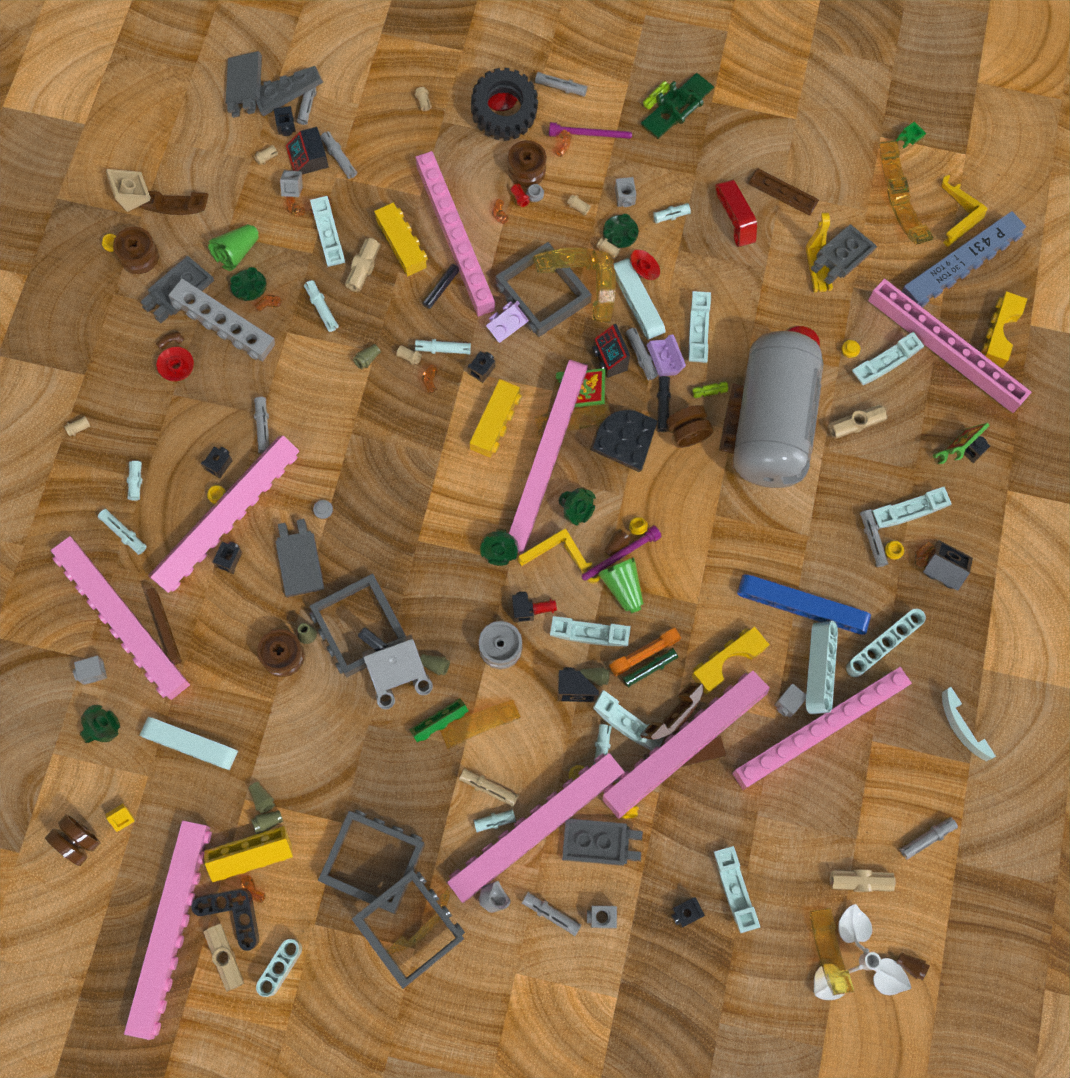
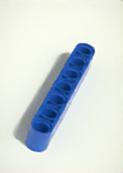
M742 575L737 591L740 597L818 622L834 621L837 628L865 635L867 633L871 614L866 611L751 575Z

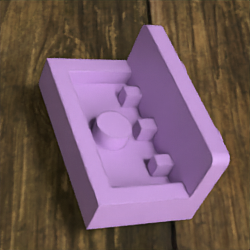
M510 301L503 307V312L500 314L496 312L488 318L490 322L486 326L499 343L529 321L518 307L520 304L518 301L515 303Z
M669 335L665 340L650 341L647 344L659 377L677 375L686 366L674 335Z

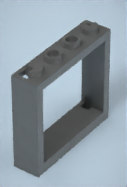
M549 242L496 275L495 285L498 288V292L506 296L507 303L510 301L512 303L516 301L520 303L518 307L529 320L527 322L529 330H532L533 333L535 332L538 337L591 303L592 294ZM545 257L578 298L542 322H539L507 281Z
M373 574L310 605L312 612L309 614L314 624L319 623L321 628L318 632L323 640L327 639L329 643L327 649L331 657L336 656L338 663L335 665L339 673H344L346 677L367 668L364 657L347 666L319 611L370 586L397 638L406 637Z
M355 810L354 813L349 811L318 881L371 904L378 897L328 876L352 821H357L416 846L403 877L412 870H415L425 843L421 842L423 838L412 833L411 836L403 834L404 830L393 825L392 828L384 826L385 822L374 817L372 821L365 818L367 814ZM407 886L395 894L392 903L387 901L379 908L396 915Z
M413 870L352 918V921L402 989L406 988L464 940L462 935L465 933L458 922L454 925L449 919L452 914L444 905L441 908L437 903L439 897L433 889L428 891L424 886V883L427 881L421 873L415 874ZM413 881L455 936V939L406 977L364 919Z

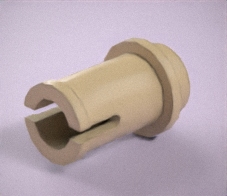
M425 87L417 88L415 93L422 111H428L432 108L428 98L429 92Z
M271 145L261 152L257 151L254 157L259 165H264L266 161L277 156L278 152H275L277 151L276 148Z
M572 195L567 202L569 207H573L583 215H586L591 206L579 199L578 195Z
M601 238L597 248L599 251L602 250L615 259L620 252V248L609 243L608 239Z
M400 346L397 350V356L410 361L412 365L418 364L421 360V354L417 350L414 352L404 346Z
M84 416L70 424L68 422L64 427L69 436H76V433L91 426Z

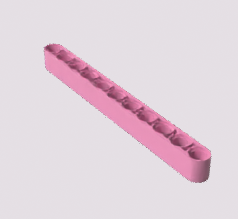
M569 360L509 532L518 542L519 554L525 552L588 365L573 360Z

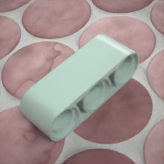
M287 939L281 944L257 982L256 990L260 996H273L279 990L302 952V946L299 941ZM290 943H294L296 946V951L293 955H289L286 951ZM278 962L284 964V971L281 974H277L274 970ZM267 980L272 983V990L269 993L263 991V984Z

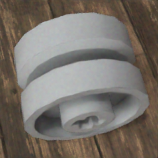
M503 621L493 622L486 626L479 638L480 656L483 661L491 668L499 670L507 669L516 664L522 652V638L518 629L512 624Z

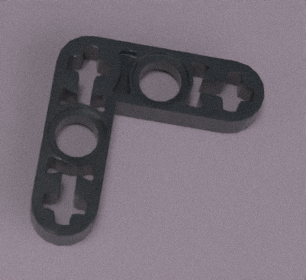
M240 888L204 895L192 902V912L197 916L233 911L239 947L249 951L258 945L259 933L253 898L248 889ZM240 893L241 896H245L246 900L243 901V904L240 900L232 902V898L240 896ZM219 896L224 897L227 901L224 908L219 907L217 904ZM201 902L202 904L211 902V906L204 909L199 908L198 904ZM242 914H247L250 917L248 925L241 923L240 917ZM250 927H251V929H252V930L248 931V934H247V931H245V932L242 931V930L248 929V928H250ZM247 937L253 939V942L250 943V946L248 942H245V938Z

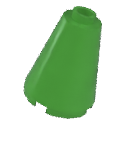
M244 225L209 240V251L217 263L221 261L224 264L222 266L224 269L232 271L259 239V232L253 225Z
M634 557L598 573L626 612L630 610L632 614L641 610V605L644 603Z

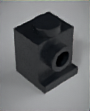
M291 106L274 109L278 134L287 137L296 132Z
M480 351L471 364L467 366L468 374L484 383L495 368L494 356L489 352L482 353Z
M979 436L968 446L976 453V456L967 448L964 455L974 464L988 450L990 445L984 437Z
M213 447L206 459L201 462V465L205 471L221 479L233 460L229 455L230 452L224 447L219 449Z
M222 542L212 563L216 568L234 574L242 555L240 546L233 542L228 544ZM232 555L231 559L227 560V557Z
M517 592L516 595H512L514 622L534 621V612L530 613V611H533L532 599L528 600L527 592Z
M696 897L672 908L673 913L671 914L675 925H680L681 928L705 916ZM685 909L690 910L691 915L689 917L684 916L683 912Z

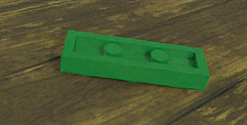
M458 699L410 728L409 731L417 743L424 741L437 730L446 728L450 722L461 719L469 710L464 702Z

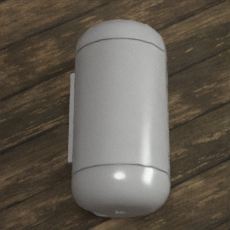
M793 331L767 333L759 337L752 344L749 352L733 465L736 472L743 479L758 486L768 488L793 486L806 477L810 467L821 392L823 359L817 342L804 334Z

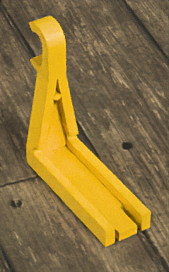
M950 175L943 178L941 186L969 215L946 233L948 238L943 241V244L947 247L983 220L988 209L981 202L960 189L961 184H957L956 187L948 184Z
M821 213L822 221H818V228L805 247L814 293H817L818 290L819 292H826L827 289L828 291L833 289L832 283L829 285L824 281L830 272L827 266L824 265L817 273L811 270V267L815 265L814 262L817 260L818 252L826 245L827 231L830 226L829 213Z
M566 528L518 557V562L523 566L558 544L565 542L564 547L582 574L587 571V568L592 566V563H586ZM597 576V578H590L587 581L589 583L594 584L597 583L601 578L600 576Z

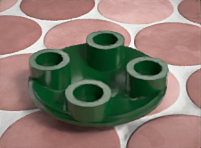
M628 214L615 215L609 218L603 228L604 238L608 239L607 241L617 248L631 246L635 243L639 234L636 222Z
M254 267L240 271L230 278V287L233 295L243 301H252L259 298L267 287L265 276Z

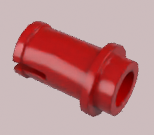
M515 184L511 187L510 191L516 198L517 205L521 207L527 206L530 203V198L524 193L521 185Z
M549 598V601L533 603L534 615L548 612L553 614L554 611H557L556 600Z

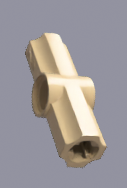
M365 239L359 255L356 254L352 261V270L345 283V286L351 291L360 292L367 275L369 276L373 271L374 260L381 247L380 243L375 239Z
M879 404L863 411H855L850 416L830 423V433L835 439L853 432L859 433L866 427L885 421L887 419L884 406ZM854 420H859L861 424L856 423Z
M835 870L830 873L831 889L853 890L854 892L894 891L896 885L894 873L871 872V870Z
M222 924L205 930L204 935L212 953L213 963L217 966L226 992L244 984L235 960V953L231 950ZM225 951L228 954V960L223 964L220 962L219 957Z

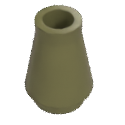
M373 344L356 353L353 361L359 369L368 368L381 351L377 345Z
M306 623L300 624L297 633L299 641L304 644L312 643L317 636L316 629Z
M421 655L420 659L425 668L439 676L441 674L446 675L450 666V661L446 657Z
M605 667L581 669V673L591 683L599 686L608 685L609 669H605Z
M259 782L249 786L248 789L257 811L263 814L275 806L274 798Z
M278 810L276 812L255 815L251 822L256 834L269 831L283 822V819Z

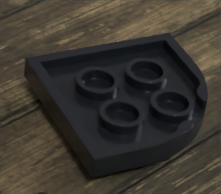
M633 410L617 411L600 423L595 432L590 450L640 472L643 469L658 421Z

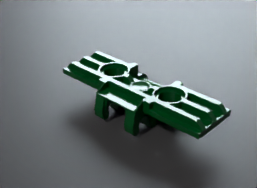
M698 73L694 74L679 89L676 87V82L673 81L669 85V92L665 96L663 93L657 95L656 100L659 107L642 121L641 125L659 139L672 126L678 123L683 124L685 118L696 108L701 107L704 104L702 99L714 89V86ZM687 104L689 105L682 113H679V111H681L682 108H684ZM662 114H669V115H670V118H669V119H663V118L661 117V115H662Z

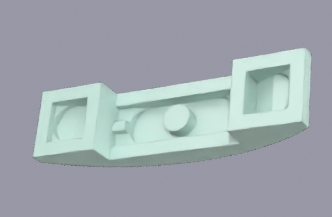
M328 196L310 200L327 266L345 263Z
M692 292L689 362H708L711 292Z
M912 332L899 340L896 345L874 359L862 363L853 369L852 372L861 384L865 385L905 362L921 350L924 345L916 334Z
M945 487L926 492L923 496L893 506L890 504L875 509L872 512L880 529L923 517L952 503Z
M553 616L550 636L587 644L628 646L631 626L616 624L609 626Z
M952 687L943 691L944 711L958 739L973 754L985 761L996 757L985 739L977 742L956 709L962 703Z
M602 690L593 708L605 721L631 740L651 751L657 746L660 747L664 737L655 740L641 738L640 734L650 724L646 725L621 707L617 699Z
M734 846L715 851L714 855L719 875L739 932L744 933L760 928L755 909L752 907L739 868L740 863Z

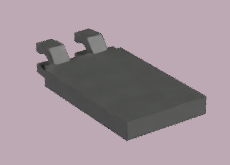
M259 51L228 58L226 104L227 111L232 113L233 118L240 117V104L242 103L244 110L248 109V114L255 113V100H260L262 54Z
M850 224L818 252L817 260L814 262L815 265L811 267V270L817 273L824 265L827 266L831 271L824 281L830 285L838 276L845 278L872 254L877 246Z
M186 256L148 289L149 294L141 301L143 309L147 312L155 308L156 303L160 306L154 312L155 319L159 323L165 321L169 314L172 316L180 311L171 305L169 294L181 279H184L201 291L214 281L213 276L189 256Z
M305 519L297 520L299 533L289 535L286 523L278 524L280 537L275 542L287 598L325 590L314 533L307 530Z
M568 819L565 822L562 860L619 866L627 864V860L641 862V852L628 851L629 840L642 841L643 831L630 830V827L625 823Z

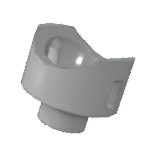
M499 881L482 887L479 903L488 912L494 913L506 909L510 904V899Z

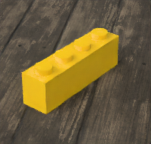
M394 202L375 210L376 221L407 277L427 268V255L424 250H420L417 237L412 236V229L409 223L404 222L402 210L397 208Z
M499 379L470 441V450L491 458L493 452L496 453L500 446L498 441L500 437H504L507 431L506 424L514 416L515 411L513 409L515 404L519 405L521 401L520 387Z
M285 826L204 851V863L212 882L224 880L228 877L243 874L247 871L293 857L292 844Z

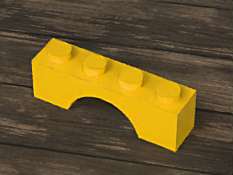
M1007 291L996 302L995 307L998 309L991 318L990 322L993 325L987 331L986 338H988V341L984 343L981 350L984 356L1000 368H1003L1008 362L1013 344L1004 335L1003 326L1006 323L1017 322L1022 316L1027 302V298Z
M755 626L751 630L748 628L743 630L739 634V639L736 641L730 640L724 645L725 649L719 653L717 650L708 657L710 661L706 664L701 662L693 669L695 672L691 677L696 683L703 684V692L706 695L723 682L722 666L728 658L742 656L752 661L768 648L770 644Z

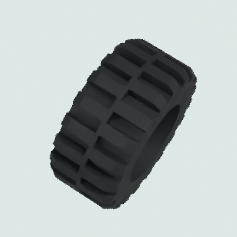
M504 67V70L496 68L493 73L488 71L485 73V78L481 76L473 88L471 96L473 121L478 123L477 127L480 131L485 130L486 136L490 137L493 135L496 140L504 138V141H509L510 137H513V139L519 138L520 133L522 135L527 133L528 128L532 127L536 118L538 108L537 90L534 89L533 82H528V77L525 74L521 76L519 74L520 71L514 69V72L509 71L510 68ZM509 93L518 99L521 108L511 116H500L489 108L488 100L495 94Z

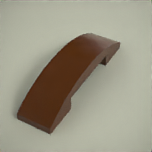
M148 191L151 198L150 201L139 207L162 214L191 215L205 210L209 194L191 192L190 196L162 195L160 191Z
M732 383L719 451L734 454L744 385Z
M690 682L678 695L682 702L662 723L652 722L640 734L641 738L659 739L671 734L684 724L700 701L704 689L703 684Z

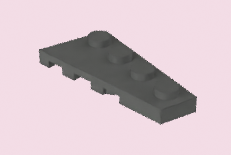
M316 66L294 72L292 76L287 77L285 75L279 77L280 80L274 82L270 80L263 82L264 85L260 87V100H256L260 113L265 116L274 111V109L285 105L322 84L323 80Z

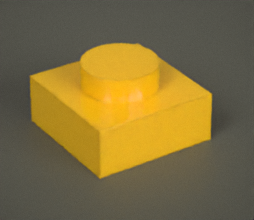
M124 803L105 814L106 819L116 832L135 822L134 816Z

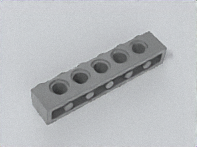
M181 279L169 294L171 305L177 310L182 309L193 320H199L206 329H213L223 340H230L237 349L247 351V354L254 360L259 359L263 362L275 346V340L272 336L184 279ZM188 300H195L192 304L186 303ZM205 309L210 310L207 314L201 313ZM220 319L226 320L223 324L217 323ZM235 329L241 330L238 334L232 333ZM250 339L256 340L254 344L247 343Z

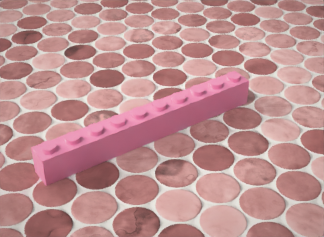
M432 151L416 156L417 170L456 265L459 267V272L477 316L495 311V301Z
M885 278L873 290L868 300L870 303L909 333L914 332L924 345L1012 413L1032 393Z
M283 435L278 436L148 576L164 591L168 593L170 590L172 592L175 591L181 584L179 581L183 576L187 577L192 573L196 562L200 563L205 559L209 548L213 549L217 546L223 533L227 534L233 528L232 524L236 519L240 520L246 514L245 510L249 505L253 506L259 500V494L262 491L266 492L272 486V480L275 477L279 478L285 472V466L287 464L291 465L298 458L296 455L299 450Z
M70 536L51 550L55 555L52 558L59 567L63 565L66 569L63 572L66 577L78 584L75 588L82 596L86 594L89 598L86 602L93 610L97 608L100 612L98 617L104 624L109 623L112 627L109 631L116 639L121 638L123 641L121 646L127 653L132 652L135 656L132 660L139 668L144 667L147 671L144 675L151 683L155 681L159 686L156 690L163 698L167 696L172 700L190 686L188 681Z
M901 667L897 668L833 708L831 712L825 713L742 765L732 773L742 790L748 788L912 684Z
M754 671L749 674H743L738 679L739 683L734 687L730 685L723 692L724 695L720 698H714L709 703L710 707L705 711L701 709L697 712L692 722H685L679 728L680 732L667 737L664 741L665 744L660 748L658 746L655 747L645 761L644 759L638 761L634 766L635 769L630 773L628 771L625 772L615 786L613 784L608 786L603 792V802L618 819L621 818L765 697L770 687Z
M604 753L594 760L596 764L591 768L588 766L583 768L578 773L580 776L576 780H568L562 786L564 789L557 794L555 791L548 796L546 804L543 806L539 804L530 811L532 815L527 819L522 817L514 824L516 828L511 832L508 830L503 832L498 837L500 841L495 845L492 843L488 844L482 849L483 854L480 857L476 858L474 856L465 863L467 867L462 871L457 869L449 876L451 880L447 883L462 903L466 902L481 890L483 886L491 882L619 779L625 772L610 753L606 756Z
M182 821L124 1035L151 1040L159 1034L161 1028L159 1019L161 1013L163 1014L166 1009L167 1001L165 996L172 986V970H175L178 964V957L176 955L178 948L180 949L183 945L184 936H182L184 927H187L189 922V906L195 900L193 891L195 885H198L201 873H199L200 865L204 864L205 846L211 840L212 832L210 827L206 825Z

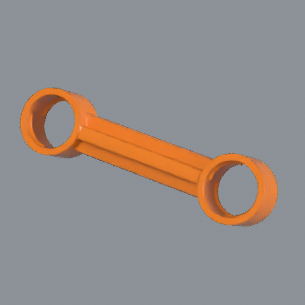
M673 628L635 652L612 662L609 668L614 677L658 651L674 645L682 637L677 629Z

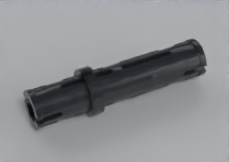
M668 376L658 378L659 387L656 394L658 398L657 431L663 433L669 431L666 425V420L669 418V402L671 398L670 377Z

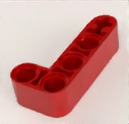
M734 179L717 183L715 186L716 194L734 226L736 246L742 247L755 243L757 220Z

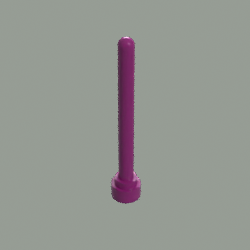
M550 122L549 126L550 137H556V135L572 134L632 138V133L629 131L562 127L557 122Z
M652 525L644 533V536L583 573L581 576L582 580L590 579L648 541L656 542L662 537L659 529Z

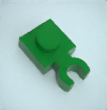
M914 121L903 129L896 141H904L902 147L906 148L909 143L914 145L926 135V132Z

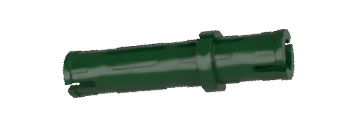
M672 647L659 656L655 655L651 661L623 676L622 679L629 688L655 671L663 670L664 666L679 657ZM666 658V660H664L663 662H661V663H659L658 665L652 667V665H654L655 663H657V662H659L660 660ZM648 668V670H647L646 672H644V673H642L641 675L635 677V675L639 674L640 672H642V671H644L645 669Z

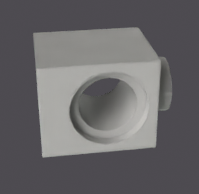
M283 171L280 178L281 196H300L303 188L302 171Z
M633 177L616 179L615 194L618 207L635 205L636 190Z
M99 656L74 662V678L83 685L107 679L104 661Z
M791 684L776 702L777 711L785 717H791L806 700V694L794 684Z
M591 906V911L587 910V923H591V928L616 929L617 906ZM599 911L607 914V921L605 923H599L596 920V914Z

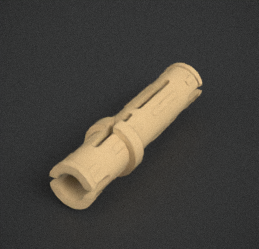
M465 768L459 778V781L475 787L474 790H481L514 807L519 796L486 780L485 776L481 775L480 777Z

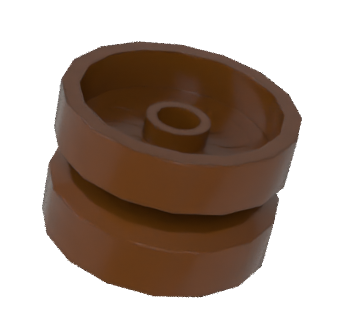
M529 140L519 141L511 147L508 153V174L513 183L528 188L533 184L542 182L545 178L547 162L544 148L535 141Z
M141 227L125 228L115 237L113 242L114 253L126 271L132 274H143L152 270L158 263V248L152 236Z
M702 405L684 408L666 420L669 432L674 433L672 439L677 448L696 445L713 434L714 429L711 422L706 420L708 415Z
M276 629L268 632L262 637L257 648L259 661L274 676H291L299 671L303 665L305 657L304 648L295 634L288 630Z
M65 814L58 822L63 832L52 829L45 839L66 859L77 866H81L87 859V853L82 848L87 851H94L100 845V841L86 826Z

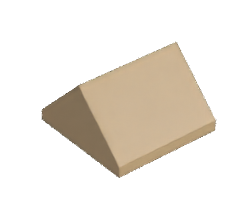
M106 169L114 197L127 212L150 201L151 198L141 172Z

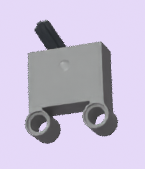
M366 627L359 631L358 637L373 648L362 653L376 690V700L380 708L390 709L394 705L395 697L391 688L412 680L418 694L427 695L432 691L431 679L424 671L412 635L385 643ZM422 680L428 682L424 688L418 687V683ZM387 694L391 696L386 702L380 700L382 695Z

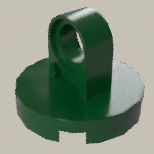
M581 487L572 492H563L558 502L564 508L565 519L578 526L581 522L586 523L593 515L595 510L593 499H596L592 491Z
M497 529L495 532L488 533L482 538L480 554L488 559V563L504 566L508 565L509 561L517 558L518 542L512 535L506 533L505 529Z
M92 705L83 712L81 716L83 730L80 736L85 743H90L94 740L110 742L118 736L120 723L112 711L108 710L106 712L101 709L103 706Z

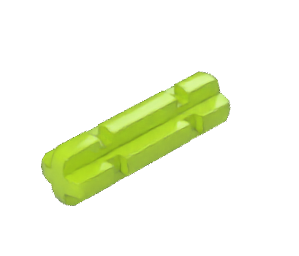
M663 81L643 101V106L651 109L654 106L653 104L657 103V95L659 93L664 95L669 90L670 84Z
M719 382V384L704 385L702 388L700 386L694 387L692 394L694 398H700L701 395L705 397L718 394V392H728L729 387L727 382Z

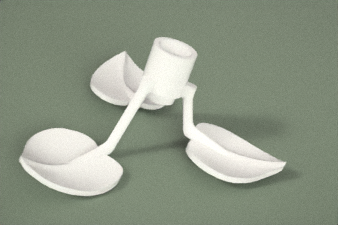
M856 904L847 908L839 920V935L846 943L855 941V945L864 953L859 957L858 966L841 973L835 965L825 964L820 966L814 976L815 996L823 1000L841 998L848 989V982L843 976L862 969L876 971L873 976V983L876 989L884 995H895L910 990V981L902 967L896 964V961L889 958L881 959L877 953L869 952L868 948L863 947L859 943L865 942L872 935V924Z

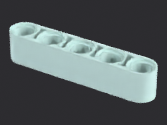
M626 258L611 264L612 274L645 337L649 340L665 333L663 321L637 272L633 268L630 259Z
M913 609L850 660L846 666L847 673L851 677L861 676L925 622L924 612L920 609ZM911 616H915L918 623H914L911 620ZM896 628H901L904 631V635H900ZM882 639L887 640L890 646H884L882 643ZM872 651L875 654V659L870 658L867 652ZM853 663H858L861 671L855 670Z
M834 621L819 622L812 625L806 693V709L809 714L829 713L832 710L838 628Z
M147 717L139 735L227 770L231 769L238 753L233 748L151 717Z

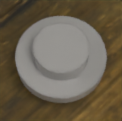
M533 184L527 189L526 195L529 196L530 201L538 202L543 199L544 190L540 185Z
M320 500L314 505L313 511L316 517L326 519L331 516L333 507L330 502Z

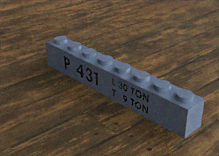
M1011 211L909 282L901 292L921 307H924L930 301V298H937L943 292V289L946 287L948 289L951 288L959 278L964 279L970 273V270L973 268L975 270L984 263V260H991L997 254V251L1005 250L1011 241H1018L1023 236L1022 232L1026 225Z

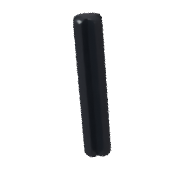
M455 264L449 266L422 301L424 307L431 309L458 274V266Z

